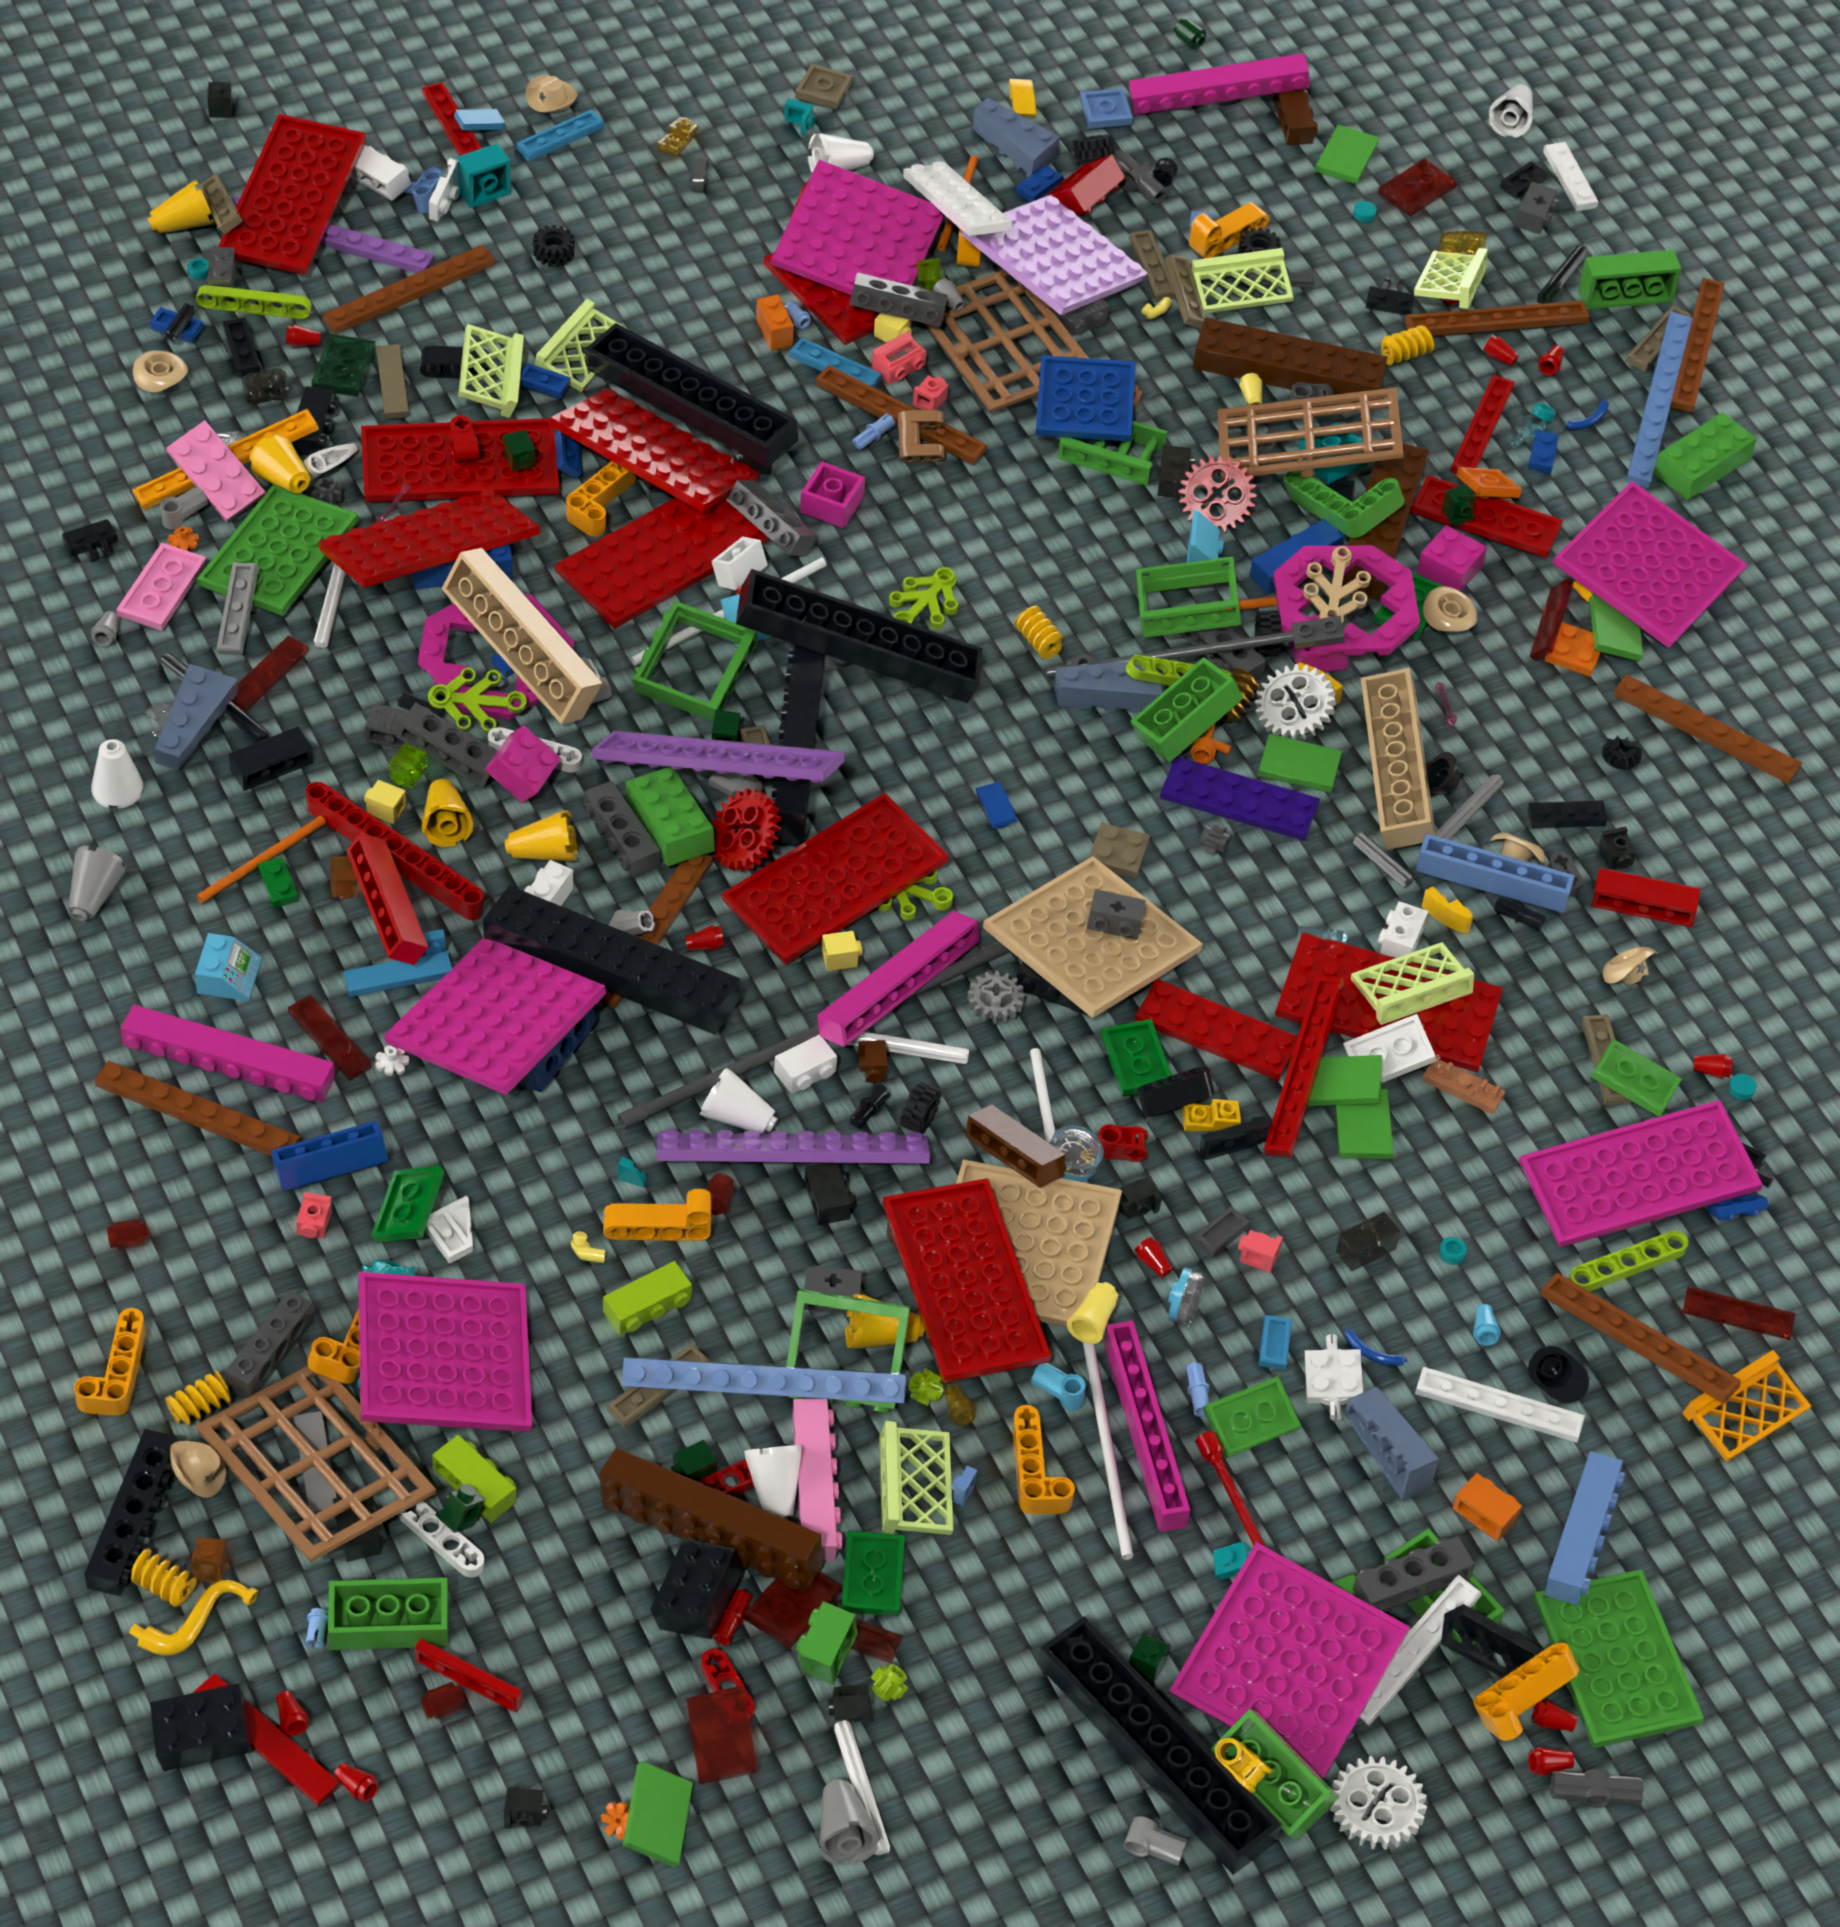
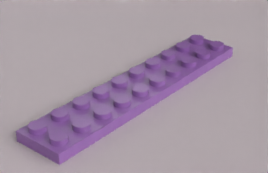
M613 731L591 749L592 759H599L605 763L620 761L625 762L627 765L641 763L648 764L649 767H659L662 765L671 766L672 769L693 768L694 771L698 772L714 770L720 774L735 772L740 773L742 776L753 774L763 775L765 778L778 776L786 777L788 780L809 779L814 783L823 782L845 762L844 752L624 731Z
M669 1129L664 1130L662 1133H657V1161L930 1163L927 1136H922L918 1132H909L906 1135H895L892 1132L868 1135L866 1132L859 1131L852 1133V1135H841L840 1132L829 1131L825 1134H814L811 1131H801L798 1134H787L785 1131L760 1134L759 1131L749 1130L745 1131L744 1134H733L729 1130H720L717 1133H706L703 1130L679 1133L677 1130Z

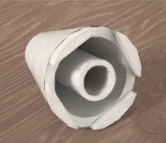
M1518 84L1493 102L1489 110V123L1494 131L1504 137L1506 135L1519 137L1528 131L1533 121L1532 91L1528 86Z
M819 133L811 137L808 149H812V156H808L812 173L819 159L848 171L869 165L873 159L872 147L867 142Z
M107 740L99 748L91 784L92 795L96 802L109 808V805L117 806L118 809L133 805L142 795V778L125 745L119 740Z
M725 1068L719 1076L720 1082L713 1086L707 1096L700 1115L745 1130L759 1131L760 1134H763L765 1130L770 1133L778 1119L774 1117L776 1111L734 1072Z
M801 1445L745 1450V1459L761 1508L788 1520V1516L794 1515L802 1452Z

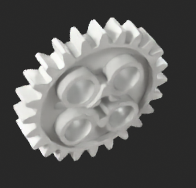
M1295 664L1292 671H1290L1288 666H1285L1284 673H1281L1278 669L1275 670L1277 676L1274 678L1268 675L1269 684L1261 683L1263 691L1256 692L1258 700H1255L1257 707L1255 711L1257 716L1260 717V724L1264 725L1267 732L1272 731L1273 735L1279 736L1281 733V736L1286 738L1291 735L1294 740L1297 739L1298 735H1301L1303 740H1306V733L1308 732L1316 736L1314 729L1324 730L1322 722L1330 723L1328 714H1335L1332 706L1336 705L1334 698L1336 694L1334 688H1332L1331 681L1326 679L1324 673L1319 675L1317 668L1310 672L1308 665L1299 670L1298 664ZM1301 685H1305L1303 689H1296ZM1285 687L1290 688L1296 702L1300 704L1301 710L1306 716V719H1302L1296 705L1293 701H1291L1288 692L1285 690ZM1283 697L1281 701H1275V699ZM1312 704H1317L1314 708H1308ZM1289 716H1295L1292 720H1286Z
M1369 1756L1368 1764H1365L1359 1758L1356 1768L1348 1763L1346 1772L1340 1770L1338 1780L1333 1782L1332 1789L1340 1797L1330 1807V1811L1335 1812L1333 1821H1342L1339 1829L1341 1832L1350 1830L1349 1840L1356 1836L1360 1837V1846L1367 1840L1370 1841L1371 1849H1374L1377 1842H1381L1383 1849L1387 1850L1388 1843L1391 1841L1397 1848L1400 1844V1838L1405 1842H1409L1411 1834L1416 1835L1419 1829L1418 1825L1422 1826L1425 1818L1423 1815H1425L1427 1806L1424 1805L1427 1796L1426 1794H1420L1423 1785L1414 1784L1416 1774L1406 1775V1765L1401 1769H1397L1396 1760H1393L1390 1765H1386L1385 1757H1381L1380 1762L1375 1763L1373 1757ZM1375 1781L1380 1786H1373L1369 1782ZM1389 1785H1393V1787L1386 1793L1384 1801H1380L1387 1787ZM1393 1799H1401L1404 1803H1397ZM1351 1802H1359L1363 1806L1357 1807L1353 1805ZM1372 1804H1377L1376 1807L1373 1809L1371 1816L1366 1821L1362 1820L1364 1817H1366L1367 1814L1370 1813ZM1382 1819L1388 1824H1380L1376 1820Z

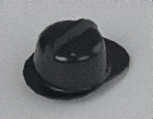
M1443 752L1426 764L1430 796L1434 793L1448 794L1452 792L1464 776L1463 771L1456 764L1455 756L1450 752Z
M1546 1346L1536 1351L1529 1360L1528 1372L1530 1378L1553 1399L1563 1403H1572L1578 1401L1586 1394L1589 1388L1588 1373L1582 1364L1565 1350L1557 1346Z

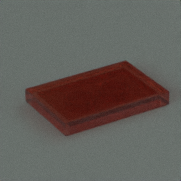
M1424 158L1380 186L1378 194L1411 217L1456 188L1457 181Z
M820 1572L816 1575L807 1592L801 1589H792L780 1579H775L744 1612L743 1619L788 1649H791L811 1627L808 1623L814 1609L819 1610L823 1601L832 1604L842 1593V1586Z
M740 1686L686 1698L700 1785L759 1772L745 1687Z

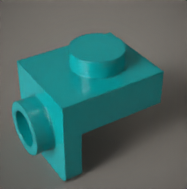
M788 98L785 103L784 121L801 125V134L806 135L808 129L813 128L816 116L813 115V105Z
M1245 1541L1213 1550L1215 1576L1219 1580L1237 1576L1252 1548Z

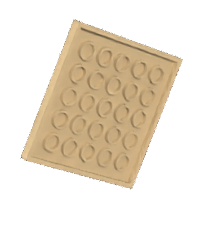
M1094 856L987 918L983 923L984 930L1092 1018L1201 952L1203 943ZM1095 889L1146 900L1138 939L1087 929Z
M963 1160L956 1184L985 1178L989 1179L1038 1320L1067 1327L1068 1319L1081 1305L1089 1290L1100 1281L1122 1198V1190L1059 1178L1039 1188L1013 1169Z

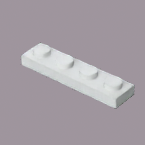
M1566 142L1545 145L1543 152L1575 211L1597 208L1598 200Z

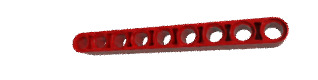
M312 782L306 787V804L310 814L316 818L321 815L329 827L352 842L360 832L386 840L400 875L467 920H478L484 915V894L479 887L325 783Z

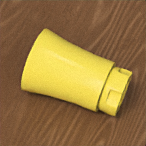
M1097 1282L1089 1290L1081 1305L1067 1321V1328L1072 1336L1087 1344H1097L1102 1340L1105 1327L1119 1296L1114 1286L1107 1282Z

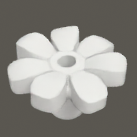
M386 1046L384 1048L385 1053L378 1052L376 1054L375 1060L377 1062L375 1066L378 1072L384 1071V1074L392 1076L394 1071L398 1075L405 1073L404 1066L409 1064V1056L405 1055V1051L392 1046Z

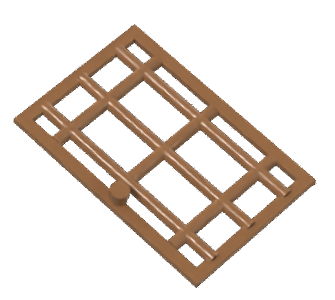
M1005 270L956 287L959 294H965L971 303L965 304L958 312H954L953 309L948 311L945 308L941 323L945 322L959 340V344L953 346L940 327L924 323L990 413L1039 394L1040 377L1037 373H1040L1041 362L1030 365L1012 342L1013 339L1035 332L1053 356L1088 358L1049 306L1018 280L1015 279L1018 286L1011 287L1006 279L1013 276ZM994 283H997L1003 290L982 299L974 292ZM1025 293L1044 318L1037 320L1018 295ZM1010 299L1028 324L1005 332L986 307ZM977 310L996 336L973 344L954 318ZM1051 326L1070 351L1063 354L1044 328ZM1003 344L1021 369L997 377L979 352ZM967 354L971 356L989 380L988 382H980L964 360ZM1026 377L1034 385L1010 394L1004 386ZM995 389L1001 398L994 400L988 391Z
M1395 387L1217 409L1220 455H1222L1223 462H1226L1230 456L1229 448L1248 446V457L1232 458L1233 465L1240 461V467L1249 466L1245 476L1300 471V476L1302 477L1312 476L1315 468L1404 458L1397 399L1398 390ZM1389 408L1390 419L1371 421L1370 410ZM1353 412L1361 413V422L1314 428L1313 417ZM1304 419V429L1257 435L1256 424ZM1247 426V436L1229 438L1228 428ZM1391 428L1392 439L1373 441L1372 430ZM1362 432L1363 434L1362 443L1315 448V437ZM1305 439V450L1258 455V444ZM1392 448H1393V450H1385V451H1377V452H1374V451H1376V450H1384V449H1392ZM1364 452V453H1361V454H1353V455H1344V456H1336V457L1313 459V458H1319V457H1327V456H1335V455H1343V454H1352V453ZM1294 460H1297V461H1295V462H1287V463H1279V464H1271V465L1259 466V465H1262V464H1270V463H1278V462H1286V461H1294ZM1221 472V480H1225L1226 475Z
M308 1366L195 1425L196 1430L216 1451L219 1457L309 1562L314 1561L436 1493V1488L376 1422L361 1421L360 1404L339 1381L311 1371ZM317 1375L326 1387L317 1390L308 1379ZM297 1385L307 1395V1397L282 1410H279L271 1400ZM335 1395L367 1431L364 1441L326 1400L327 1398ZM261 1405L269 1417L243 1431L233 1421L236 1417ZM314 1405L320 1409L344 1436L317 1452L288 1420ZM221 1425L231 1435L230 1438L224 1441L214 1431V1429ZM277 1425L305 1456L304 1459L279 1472L250 1440ZM240 1445L267 1478L258 1482L231 1449ZM350 1446L360 1454L380 1477L379 1480L355 1493H352L324 1461ZM382 1448L397 1464L399 1469L390 1472L373 1452ZM313 1466L342 1498V1500L316 1514L312 1512L286 1482ZM408 1477L418 1489L409 1493L399 1481ZM276 1487L304 1520L295 1525L267 1491ZM389 1487L399 1499L371 1514L361 1502ZM350 1508L361 1519L334 1535L323 1524ZM311 1529L322 1540L314 1546L304 1535V1533Z

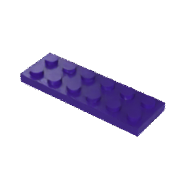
M1181 757L1174 758L1160 794V799L1303 841L1307 838L1320 802V798Z

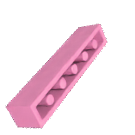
M827 1398L793 1399L794 1445H801L802 1450L797 1484L799 1525L821 1534L822 1561H836L837 1550L842 1549V1533L836 1532V1524H840V1507H834V1500L839 1499L838 1482H833L832 1475H837V1459L831 1458V1451H835V1433L830 1434L829 1426H834L833 1409H828Z

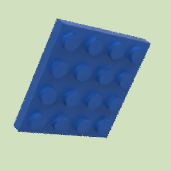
M1041 355L1036 435L1131 442L1136 361Z

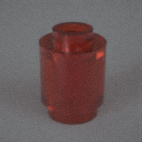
M715 1174L708 1181L706 1190L711 1193V1215L724 1214L728 1210L735 1189L734 1181L728 1175Z
M140 1218L114 1222L113 1226H107L110 1248L117 1247L120 1250L145 1245L144 1239H149L147 1223H141Z
M453 1682L426 1691V1695L419 1697L427 1720L433 1717L436 1720L462 1710L461 1703L466 1702L461 1686L455 1687Z

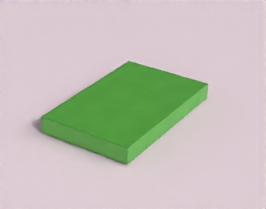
M1337 125L1316 164L1315 171L1358 184L1379 144L1380 137Z
M1592 593L1589 602L1595 650L1640 662L1643 657L1640 627Z
M1269 734L1258 776L1332 793L1342 750Z
M1615 1039L1611 1041L1591 1075L1593 1079L1658 1117L1662 1115L1682 1078Z
M1382 1055L1322 1057L1307 1106L1380 1103L1383 1071Z
M1381 1089L1380 1103L1335 1105L1339 1158H1393L1388 1089Z
M1279 1376L1209 1403L1202 1408L1212 1430L1216 1433L1224 1449L1223 1454L1226 1459L1302 1427Z
M643 1761L637 1764L623 1846L672 1867L678 1865L693 1782Z

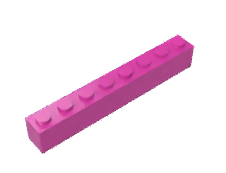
M1305 53L1129 81L1130 99L1134 115L1310 88L1309 69Z
M956 911L949 913L819 1013L817 1018L820 1037L845 1047L980 942L978 921Z
M137 1005L132 1006L120 1028L122 1044L130 1049H139L158 1057L177 1060L182 1064L198 1066L206 1071L222 1073L233 1079L246 1080L257 1086H266L277 1089L282 1093H291L309 1101L315 1100L323 1103L335 1079L334 1062Z
M1127 1321L1106 1325L1103 1344L1159 1533L1187 1528L1190 1507L1134 1322Z

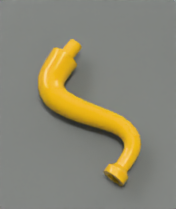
M220 1580L204 1591L185 1623L175 1633L165 1634L151 1625L144 1629L134 1624L129 1634L139 1639L138 1647L156 1655L173 1656L185 1651L192 1645L202 1630L219 1596L224 1593H234L242 1597L245 1604L251 1606L257 1599L259 1591L254 1587L247 1588L233 1580Z

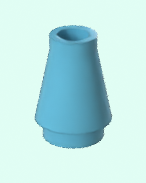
M1482 1304L1476 1308L1473 1336L1479 1344L1490 1346L1498 1341L1501 1330L1493 1314L1492 1307Z

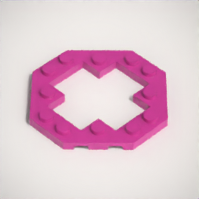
M1347 545L1345 547L1351 551L1352 557L1349 566L1344 570V575L1354 566L1358 565L1390 586L1391 588L1381 596L1380 603L1396 614L1372 635L1367 634L1350 623L1343 629L1345 642L1307 648L1319 656H1330V652H1343L1344 656L1364 655V652H1378V655H1389L1419 629L1420 619L1412 572L1373 545ZM1304 546L1274 571L1273 583L1276 589V603L1280 616L1281 631H1292L1291 623L1311 620L1301 613L1311 604V601L1303 596V591L1297 586L1308 578L1306 573L1307 567L1312 562H1317L1334 572L1335 566L1331 562L1333 550L1339 546Z
M523 593L573 649L574 641L533 595ZM454 603L425 620L418 665L423 671H427L436 685L449 684L461 674L464 668L468 667L444 663L450 628L475 632L476 629ZM517 676L515 691L522 692L525 695L526 708L530 707L531 709L541 703L522 679ZM464 684L455 693H465L471 687H465ZM485 690L480 695L507 697L509 693ZM519 701L512 702L513 707L521 705ZM454 703L461 713L472 714L464 704ZM480 706L488 717L511 720L519 715V713L510 712L508 708Z

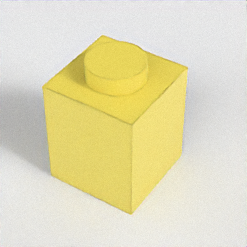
M881 313L875 319L874 336L885 342L907 331L912 333L911 320L885 313Z
M378 780L373 788H369L365 794L364 801L366 802L367 812L374 817L395 824L406 808V791Z
M853 931L822 935V955L826 970L833 971L858 967V956H862V946L860 940L856 941Z

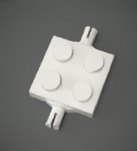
M1331 1334L1325 1337L1327 1349L1305 1350L1307 1404L1321 1403L1330 1406V1419L1335 1421L1336 1411L1338 1421L1342 1419L1341 1405L1347 1404L1349 1398L1363 1393L1361 1350L1338 1349L1337 1336L1332 1335L1331 1344Z

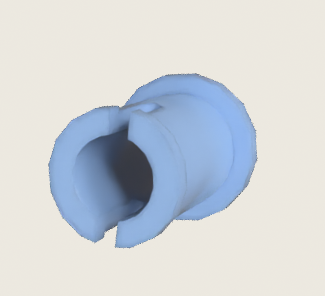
M795 301L788 302L785 307L788 309L787 313L793 320L794 325L801 329L808 327L811 322L810 314L803 311Z
M314 1608L307 1615L309 1624L305 1645L312 1648V1643L316 1636L315 1648H321L324 1646L328 1611Z

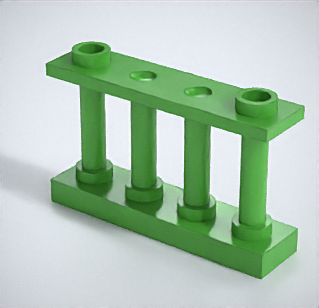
M1132 421L1131 442L1122 441L1117 452L1104 448L1107 440L1097 439L1095 445L1081 442L1082 438L1071 439L1062 437L1059 442L1058 459L1148 486L1153 463L1149 462L1155 448L1164 451L1168 431ZM1132 442L1146 445L1140 458L1126 455Z

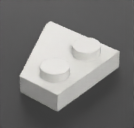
M452 158L447 162V177H440L437 187L429 200V219L437 222L443 214L448 212L451 203L458 199L461 191L458 179V161Z
M467 1196L431 1213L425 1231L449 1264L473 1252L469 1198Z

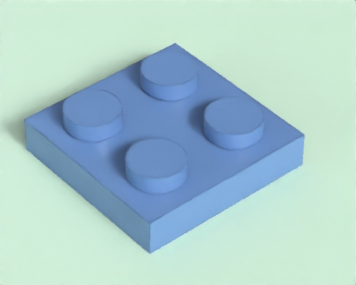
M1123 88L1080 92L1079 99L1089 129L1132 125L1133 116Z

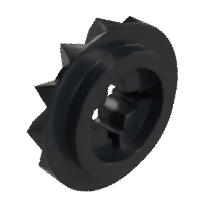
M1617 735L1615 739L1608 738L1606 744H1603V759L1614 768L1622 770L1632 769L1640 763L1642 758V748L1637 747V741H1629L1628 736L1625 739H1621ZM1619 748H1621L1624 752H1627L1626 756H1624V754H1622L1621 751H1618Z

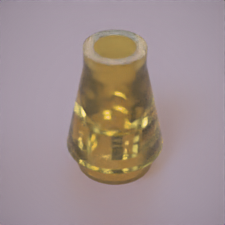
M957 1384L947 1386L944 1389V1395L950 1420L957 1426L970 1424L976 1416L975 1406Z

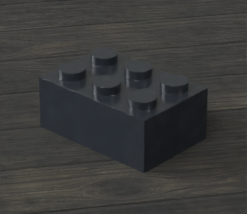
M683 1539L650 1608L660 1630L712 1639L744 1570L736 1548Z
M239 1683L150 1702L155 1752L163 1772L252 1753L246 1700Z

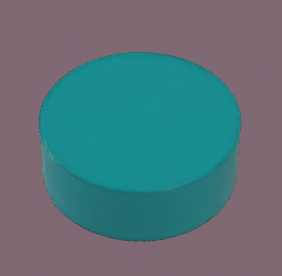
M1360 201L1354 206L1353 216L1360 222H1371L1376 216V206L1368 201Z
M205 258L192 259L188 263L189 276L196 280L208 278L209 261Z
M1540 402L1535 403L1531 411L1538 418L1550 422L1553 421L1556 415V411L1552 407Z
M1747 1074L1733 1076L1729 1084L1730 1094L1738 1100L1751 1099L1757 1088L1756 1081Z
M1448 1237L1441 1242L1439 1256L1442 1261L1450 1265H1457L1464 1261L1467 1246L1461 1239Z

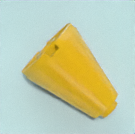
M197 180L186 185L150 212L151 217L147 219L153 231L158 230L159 234L215 223L214 219L209 220L207 216L212 213L202 190L196 191L195 185L198 184Z
M274 434V437L269 439L266 437L261 439L254 446L250 454L249 460L252 461L251 471L257 477L292 493H301L306 490L310 483V476L290 440L279 434Z
M438 779L431 783L421 823L422 832L428 838V841L440 847L457 845L456 842L468 839L473 831V818L455 786L447 779Z
M569 810L560 811L510 832L508 839H505L507 854H511L515 859L576 861L577 857L574 854H578L577 838L574 825L568 824L567 819L572 818Z
M863 1294L852 1295L855 1298L879 1301ZM847 1310L846 1317H850L849 1326H845V1341L848 1348L856 1350L895 1345L899 1318ZM910 1312L905 1344L917 1342L918 1338L922 1337L924 1333V1326L920 1316L913 1312Z

